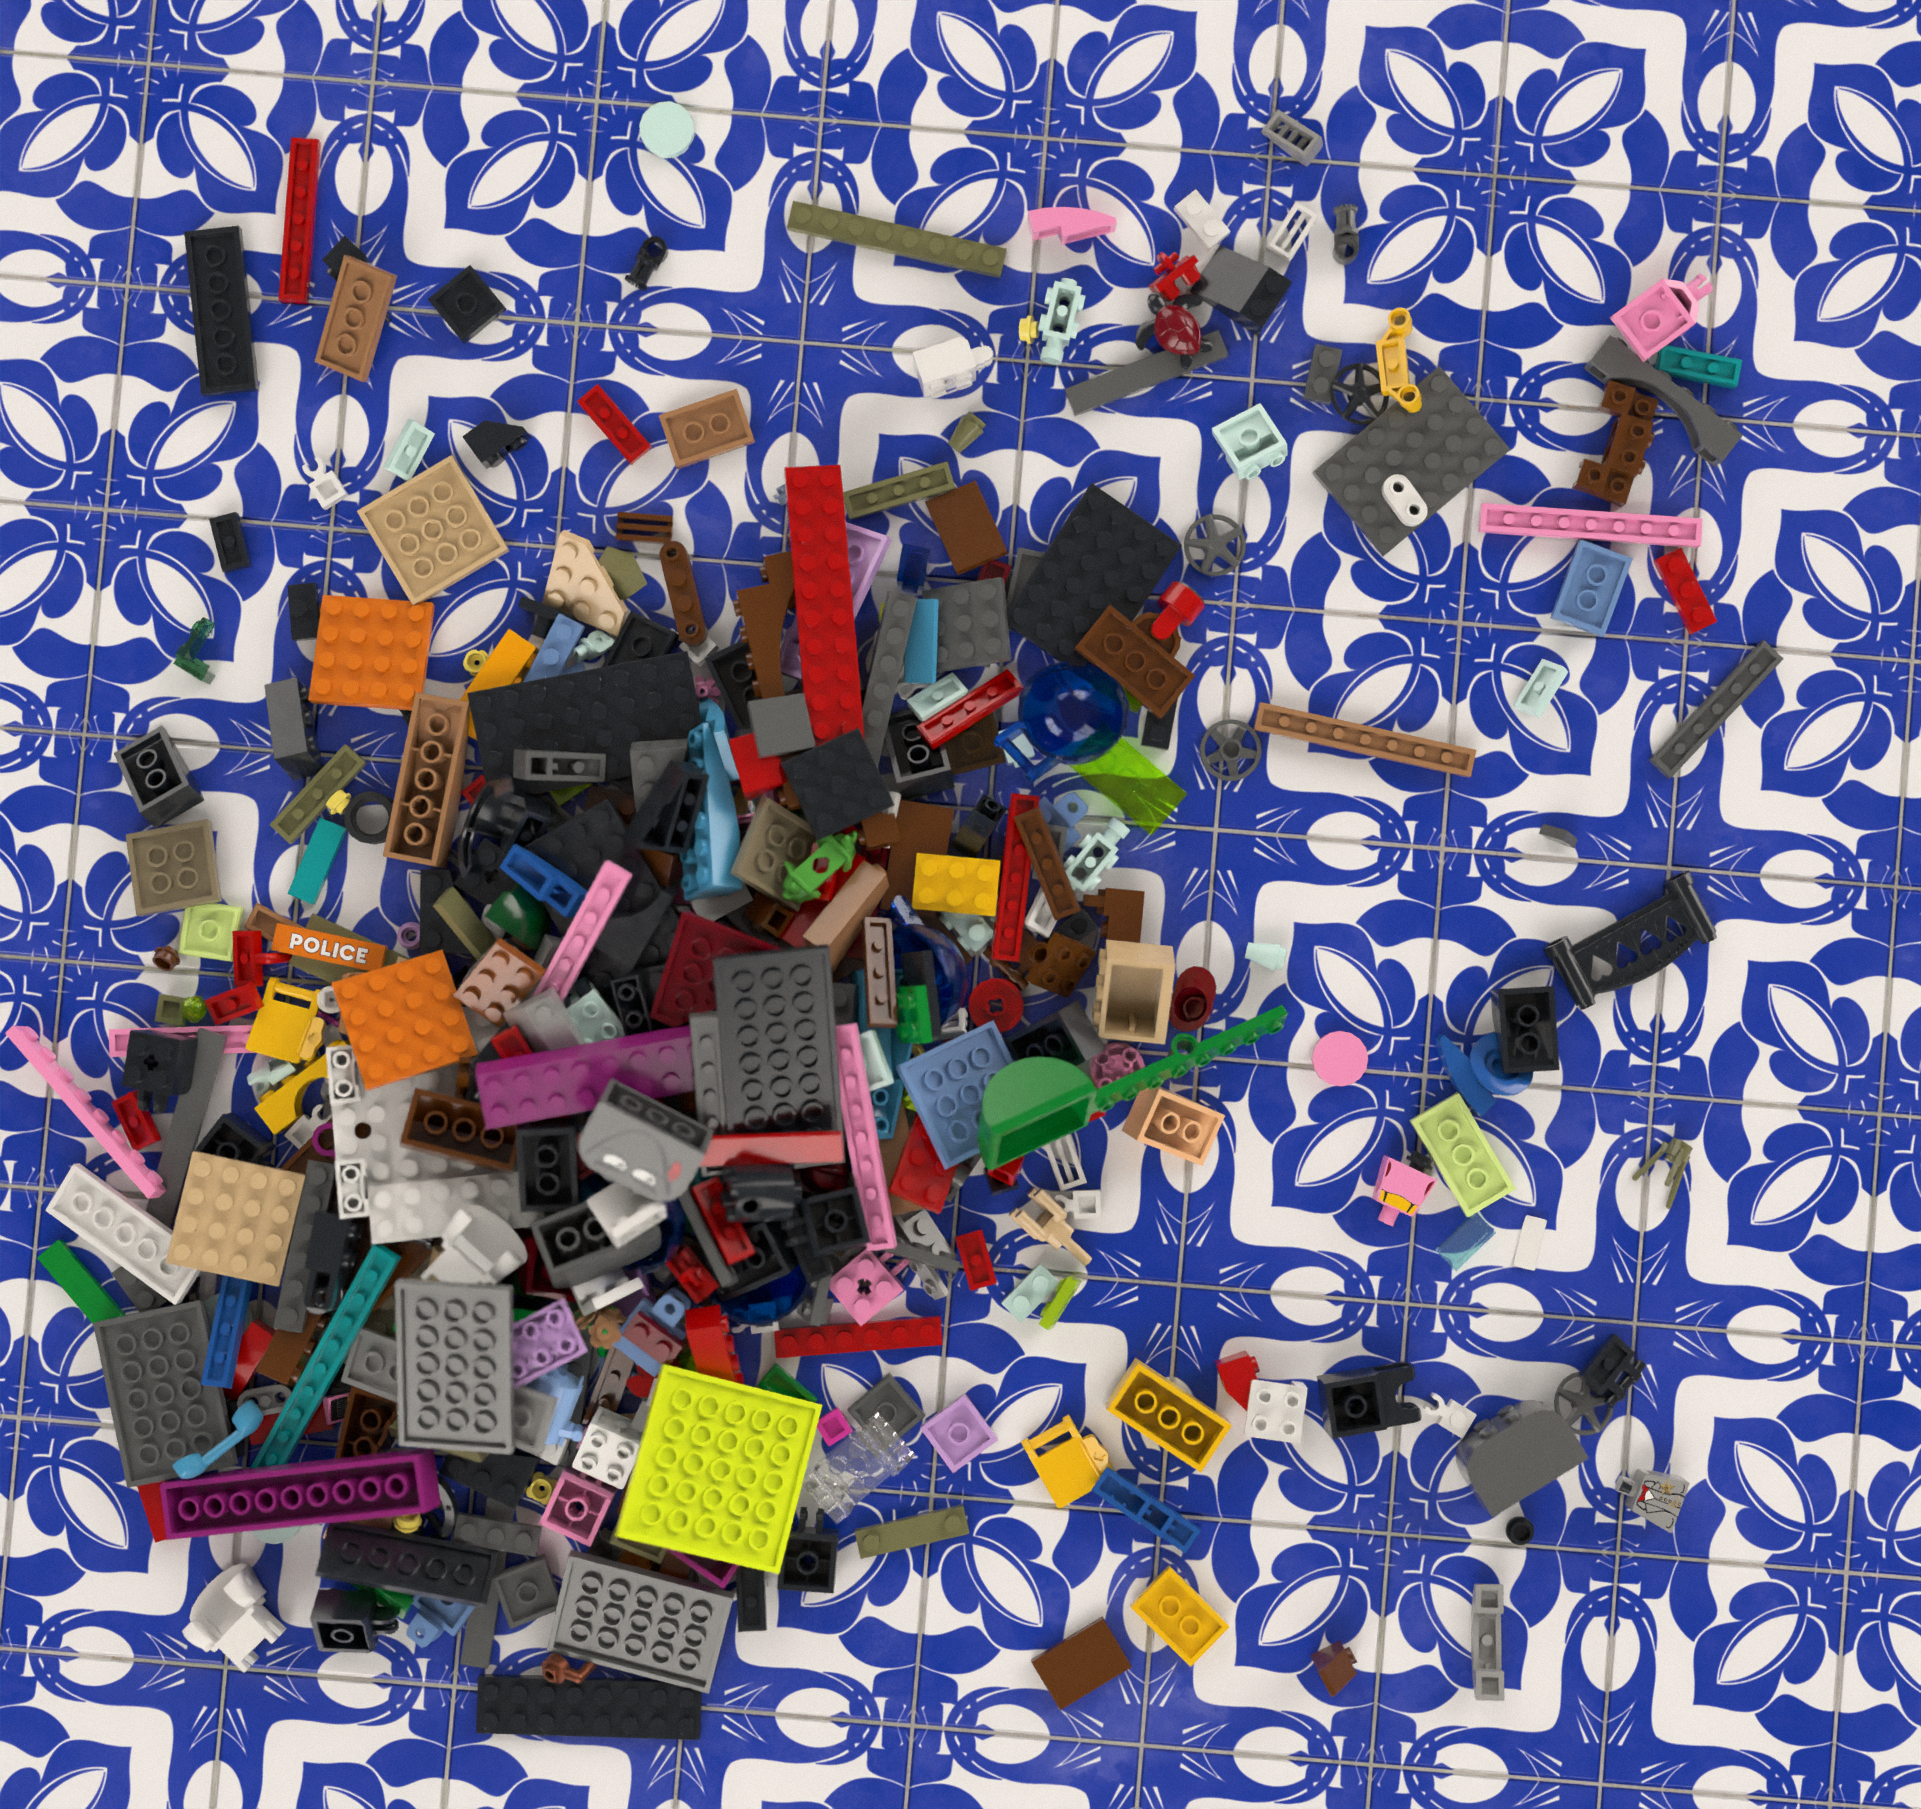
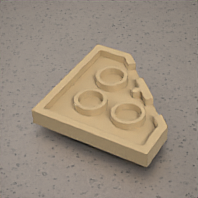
M563 530L559 534L542 604L574 615L577 620L618 636L625 621L628 610L623 599L619 600L613 589V581L604 565L600 566L593 553L595 549L591 542Z

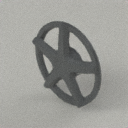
M1208 514L1199 518L1190 526L1185 535L1184 552L1188 562L1194 569L1208 576H1221L1233 571L1240 564L1245 554L1246 541L1242 528L1235 521L1223 515ZM1214 520L1224 521L1234 529L1219 535ZM1205 522L1207 537L1205 539H1190L1193 530ZM1239 536L1241 548L1239 556L1236 558L1226 546ZM1189 547L1204 550L1205 556L1201 567L1192 559ZM1218 556L1231 564L1230 567L1221 571H1208L1214 559Z
M1227 719L1213 724L1201 739L1200 758L1203 766L1211 775L1224 781H1237L1247 777L1256 769L1261 758L1262 747L1257 733L1251 726L1239 720ZM1226 724L1239 725L1230 739L1224 737L1216 728ZM1246 730L1255 739L1257 751L1242 747L1241 741ZM1211 735L1218 744L1219 750L1206 757L1205 744L1208 736ZM1239 758L1255 759L1253 765L1246 772L1238 775L1237 760ZM1225 760L1230 776L1216 772L1210 764Z
M1575 1372L1564 1378L1559 1384L1554 1398L1555 1412L1562 1416L1559 1409V1396L1571 1402L1573 1410L1565 1420L1575 1434L1592 1435L1599 1433L1609 1423L1614 1408L1607 1407L1606 1415L1602 1422L1599 1423L1594 1411L1595 1407L1605 1404L1604 1400L1609 1395L1608 1390L1605 1391V1395L1593 1396L1591 1395V1388L1583 1381L1580 1392L1574 1393L1564 1389L1563 1387L1568 1381L1578 1377L1577 1375L1580 1372ZM1584 1415L1593 1428L1578 1430L1573 1428L1572 1425Z

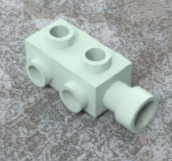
M1062 278L1061 282L1055 281L1053 288L1048 287L1044 304H1048L1049 309L1047 315H1041L1038 330L1043 331L1042 340L1047 341L1046 346L1042 348L1040 360L1049 364H1061L1064 355L1062 351L1063 345L1069 346L1070 338L1076 339L1079 322L1074 320L1076 312H1082L1085 295H1081L1082 287L1077 286V281L1073 279ZM1061 300H1067L1069 302V306L1066 307L1064 305H1060L1059 302ZM1056 326L1062 327L1063 332H1055L1053 331V328Z
M1115 817L1106 825L1108 828L1102 835L1097 832L1092 836L1089 833L1079 845L1083 849L1075 858L1071 854L1063 864L1074 893L1078 890L1083 893L1086 889L1092 891L1101 881V878L1097 875L1105 867L1107 870H1110L1119 859L1115 855L1119 850L1115 845L1120 838L1124 839L1130 830ZM1096 847L1103 850V855L1100 858L1093 855V850ZM1077 869L1085 870V878L1079 879L1076 877L1075 872Z

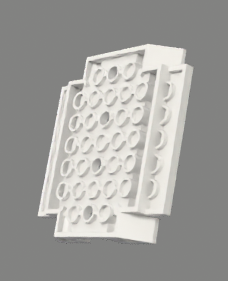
M462 1007L479 1055L500 1028L469 1007ZM351 1045L326 1047L336 1154L335 1167L340 1219L369 1216L370 1214L372 1244L441 1237L459 1208L470 1204L483 1206L506 1221L512 1229L531 1227V1223L545 1218L544 1211L520 1212L517 1157L512 1175L400 1147V1139L415 1088L455 1097L458 1063L366 1091ZM477 1057L471 1058L470 1065ZM472 1068L469 1070L467 1091L477 1081L476 1071ZM365 1122L371 1126L372 1132L368 1138L360 1139L355 1135V1127L359 1123Z

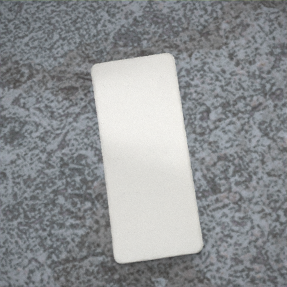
M1526 1215L1517 1245L1514 1266L1535 1270L1547 1220Z

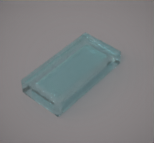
M1475 1213L1464 1221L1435 1251L1453 1270L1457 1271L1496 1232L1478 1213Z

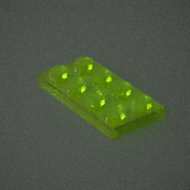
M1104 722L1067 764L1150 836L1154 834L1187 795L1183 789Z

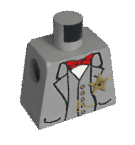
M1638 1468L1633 1479L1620 1475L1617 1479L1615 1490L1627 1495L1625 1506L1667 1532L1672 1533L1690 1483L1677 1475Z

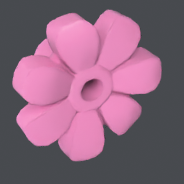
M702 676L696 677L695 688L698 703L700 698L708 697L719 705V701L715 697L721 696V692L718 687H714L716 685L714 678L709 677L705 682Z

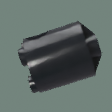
M789 1164L725 1165L723 1167V1180L726 1183V1190H721L720 1204L721 1207H726V1222L790 1221L793 1209L801 1202L802 1188L800 1181H794Z

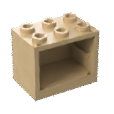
M1106 940L1105 949L1099 950V975L1096 976L1095 984L1096 1001H1093L1092 1009L1093 1027L1097 1028L1099 1038L1165 1044L1175 973L1173 946Z

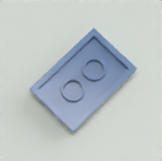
M1579 540L1550 618L1599 637L1605 636L1633 558L1590 542Z

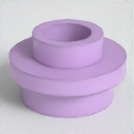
M407 922L399 928L397 939L402 947L409 950L419 948L420 924ZM410 931H415L417 935L414 941L408 939Z

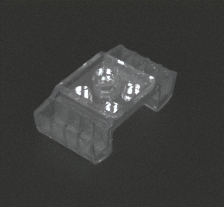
M877 1412L804 1475L802 1486L831 1519L838 1524L851 1513L859 1501L890 1475L894 1477L910 1462L915 1453L911 1451Z

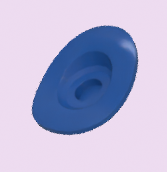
M1495 1032L1480 1038L1471 1050V1069L1477 1080L1489 1091L1502 1096H1513L1523 1092L1530 1085L1533 1072L1502 1073Z

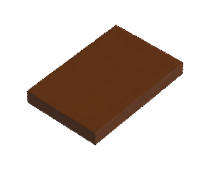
M976 480L925 501L928 512L957 576L1008 554Z
M1103 1616L1031 1659V1663L1059 1710L1064 1709L1132 1667Z

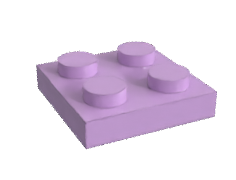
M965 1393L920 1426L922 1432L952 1473L956 1472L998 1440V1437Z

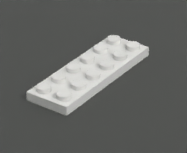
M80 1163L73 1164L45 1210L174 1305L180 1304L201 1271L166 1263L173 1230Z

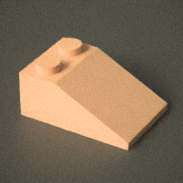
M1159 1086L1153 1090L1147 1088L1139 1092L1121 1131L1137 1141L1203 1166L1225 1115Z

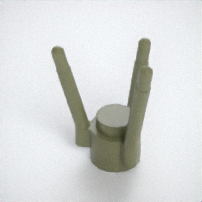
M1672 1138L1670 1143L1663 1141L1659 1150L1637 1171L1632 1179L1634 1181L1638 1180L1665 1153L1664 1159L1673 1165L1664 1185L1668 1187L1675 1176L1666 1203V1208L1670 1209L1693 1148L1677 1138Z

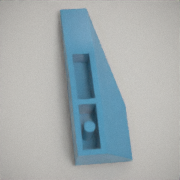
M702 723L689 731L687 762L696 763L710 777L687 854L680 853V860L683 864L682 888L685 900L728 896L743 888V881L730 874L740 850L739 828L732 791L708 723Z
M894 969L895 987L904 986L902 969ZM864 970L852 971V984H858L856 1023L859 1034L875 1029L894 1079V1083L870 1091L878 1139H893L904 1088L896 1066L910 1060L913 1044H901L896 1033V1027H867Z

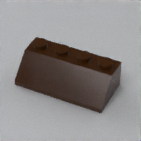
M415 1088L400 1139V1147L512 1175L517 1157L516 1128L518 1124L487 1129L482 1104Z

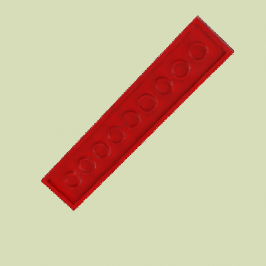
M841 465L785 467L784 478L802 688L815 747L856 728H859L864 738Z

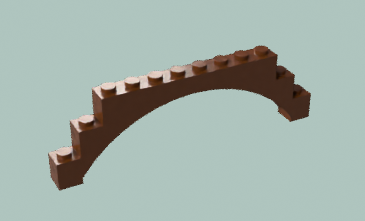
M789 532L785 533L788 549H791ZM791 551L764 556L763 566H759L762 583L767 582L768 584L737 590V599L732 600L736 617L741 616L743 626L739 627L742 643H748L750 653L745 654L749 670L754 669L756 680L752 681L755 697L760 696L761 699L785 696L780 668V643L787 609L794 594ZM807 751L779 755L781 763ZM786 777L787 782L781 785V789H777L781 806L786 805L788 811L799 810L801 806ZM880 812L852 825L860 824V828L856 829L860 845L865 844L866 851L897 845L901 841L895 813L886 814Z

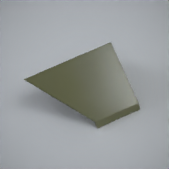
M609 546L606 547L598 562L600 566L604 565L613 581V589L619 600L623 599L625 601L647 585V582L634 554Z

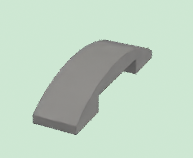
M1474 1584L1471 1613V1659L1475 1700L1504 1701V1671L1501 1666V1614H1504L1503 1584Z

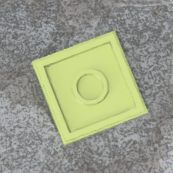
M211 903L185 908L178 954L233 962L232 931L241 929L244 907Z

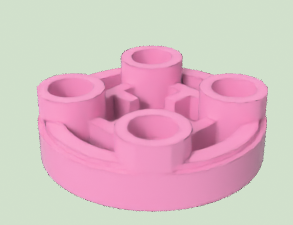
M1113 1042L1104 1045L1105 1050L1092 1057L1089 1073L1091 1081L1094 1082L1098 1089L1144 1068L1145 1064L1142 1056L1135 1048L1125 1043Z

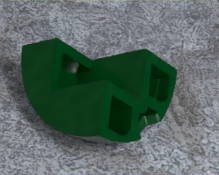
M515 882L510 892L504 891L484 915L536 951L544 935H550L551 916L544 904L518 882Z

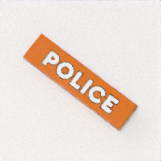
M277 923L271 950L372 971L384 967L388 946Z

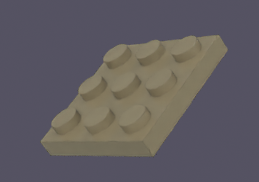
M761 797L730 874L790 911H799L802 902L795 903L792 900H784L782 897V885L788 875L784 862L788 861L798 868L810 857L813 842L817 843L810 825L772 799Z
M205 819L126 834L137 916L142 917L222 901L210 820Z

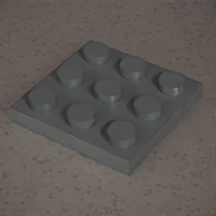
M998 577L922 591L923 599H938L936 673L1012 661L1003 578Z

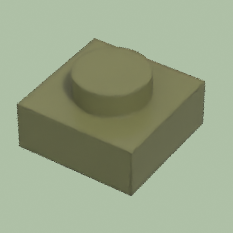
M159 994L154 1021L185 1026L190 998Z

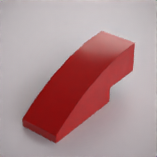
M259 1318L251 1322L242 1336L232 1389L223 1388L224 1395L232 1400H238L239 1396L247 1389L258 1373L256 1369L276 1332L274 1328Z

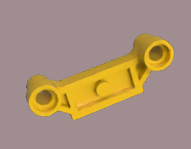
M1396 308L1388 316L1390 327L1380 341H1375L1381 392L1383 396L1390 395L1408 412L1415 413L1422 407L1421 393L1415 385L1410 384L1405 344L1406 337L1413 330L1412 318L1407 309Z

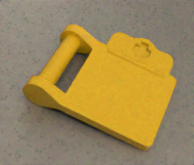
M270 977L262 1000L264 1007L258 1010L246 1043V1049L295 1064L300 1063L301 1059L313 1060L317 1050L324 1043L323 1033L326 1028V1022L317 1017V1013L320 1010L317 1005V995L320 990L311 991L281 983L280 979ZM276 993L310 1001L311 1005L309 1009L273 1000Z
M1069 1414L1062 1418V1422L1030 1440L1027 1437L1020 1441L1058 1508H1062L1092 1491V1488L1108 1466L1112 1469V1464L1108 1460L1107 1449L1098 1442L1093 1434L1082 1438ZM1067 1431L1070 1432L1072 1438L1040 1456L1037 1455L1035 1451L1037 1448Z

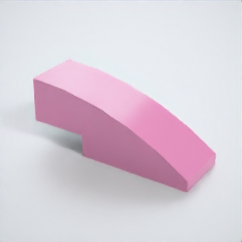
M1051 207L1028 211V224L1033 241L1059 234L1063 245L1115 232L1117 224L1115 217L1083 208Z

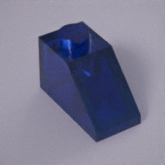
M903 543L897 574V585L902 586V591L917 593L918 590L923 591L925 589L931 561L930 549Z

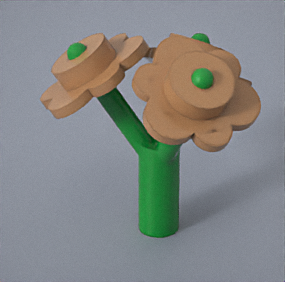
M607 1305L586 1316H583L581 1309L572 1315L578 1331L585 1328L591 1335L590 1343L593 1347L597 1348V1355L599 1357H606L608 1349L612 1347L613 1343L621 1339V1332L616 1328L618 1322L625 1323L627 1320L621 1310L613 1305ZM597 1313L598 1318L595 1321V1325H591L590 1322L596 1317Z

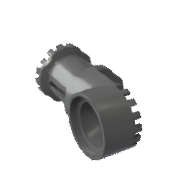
M1341 204L1333 209V214L1336 215V230L1334 231L1332 254L1334 260L1340 265H1349L1354 262L1359 251V230L1356 228L1355 222L1358 206L1352 204L1348 206L1345 204V207ZM1344 244L1349 245L1353 249V255L1343 257L1339 254L1338 248Z

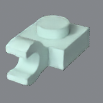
M270 1057L263 1062L264 1067L250 1073L247 1076V1080L250 1086L255 1082H261L256 1085V1091L258 1094H262L268 1090L269 1083L274 1085L296 1071L295 1063Z

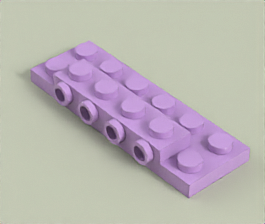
M846 522L855 620L892 540L886 535ZM795 617L792 625L785 633V640L780 649V668L782 675L802 682L797 618Z

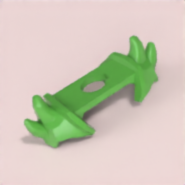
M852 831L846 835L839 833L818 841L819 849L798 868L792 863L785 861L784 865L788 875L782 885L783 899L801 903L819 898L821 893L815 890L843 864L842 870L844 872L849 871L856 854L854 843L858 836L857 832ZM826 857L829 860L828 870L822 874L816 873L812 869L813 861Z

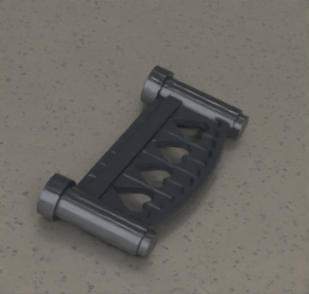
M1689 870L1678 873L1664 881L1668 894L1572 945L1568 936H1564L1548 943L1542 948L1547 959H1552L1576 1006H1579L1581 1010L1589 1008L1596 1003L1594 1000L1595 995L1638 983L1667 967L1695 941L1700 940L1701 944H1706L1717 938V931L1692 885L1694 879ZM1666 916L1680 923L1685 928L1683 935H1675L1674 939L1670 942L1664 938ZM1642 929L1660 940L1659 948L1650 949V952L1646 955L1640 952ZM1617 942L1636 953L1635 961L1626 962L1622 968L1616 965ZM1593 955L1612 967V972L1609 975H1602L1598 981H1594L1591 977Z

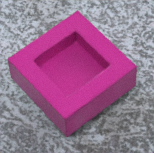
M839 1407L834 1408L818 1420L817 1429L828 1446L833 1445L853 1432L852 1427Z

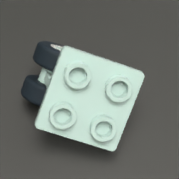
M584 976L575 982L574 988L576 993L573 995L568 993L563 1004L585 1043L625 1037L621 1020L604 1001V998L590 979Z

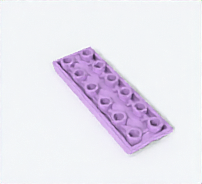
M565 1298L513 1324L514 1390L587 1352Z

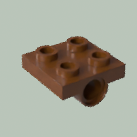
M1054 932L1047 944L1038 942L1032 947L1029 959L1033 967L1025 979L1035 986L1069 998L1097 954V951L1086 944Z

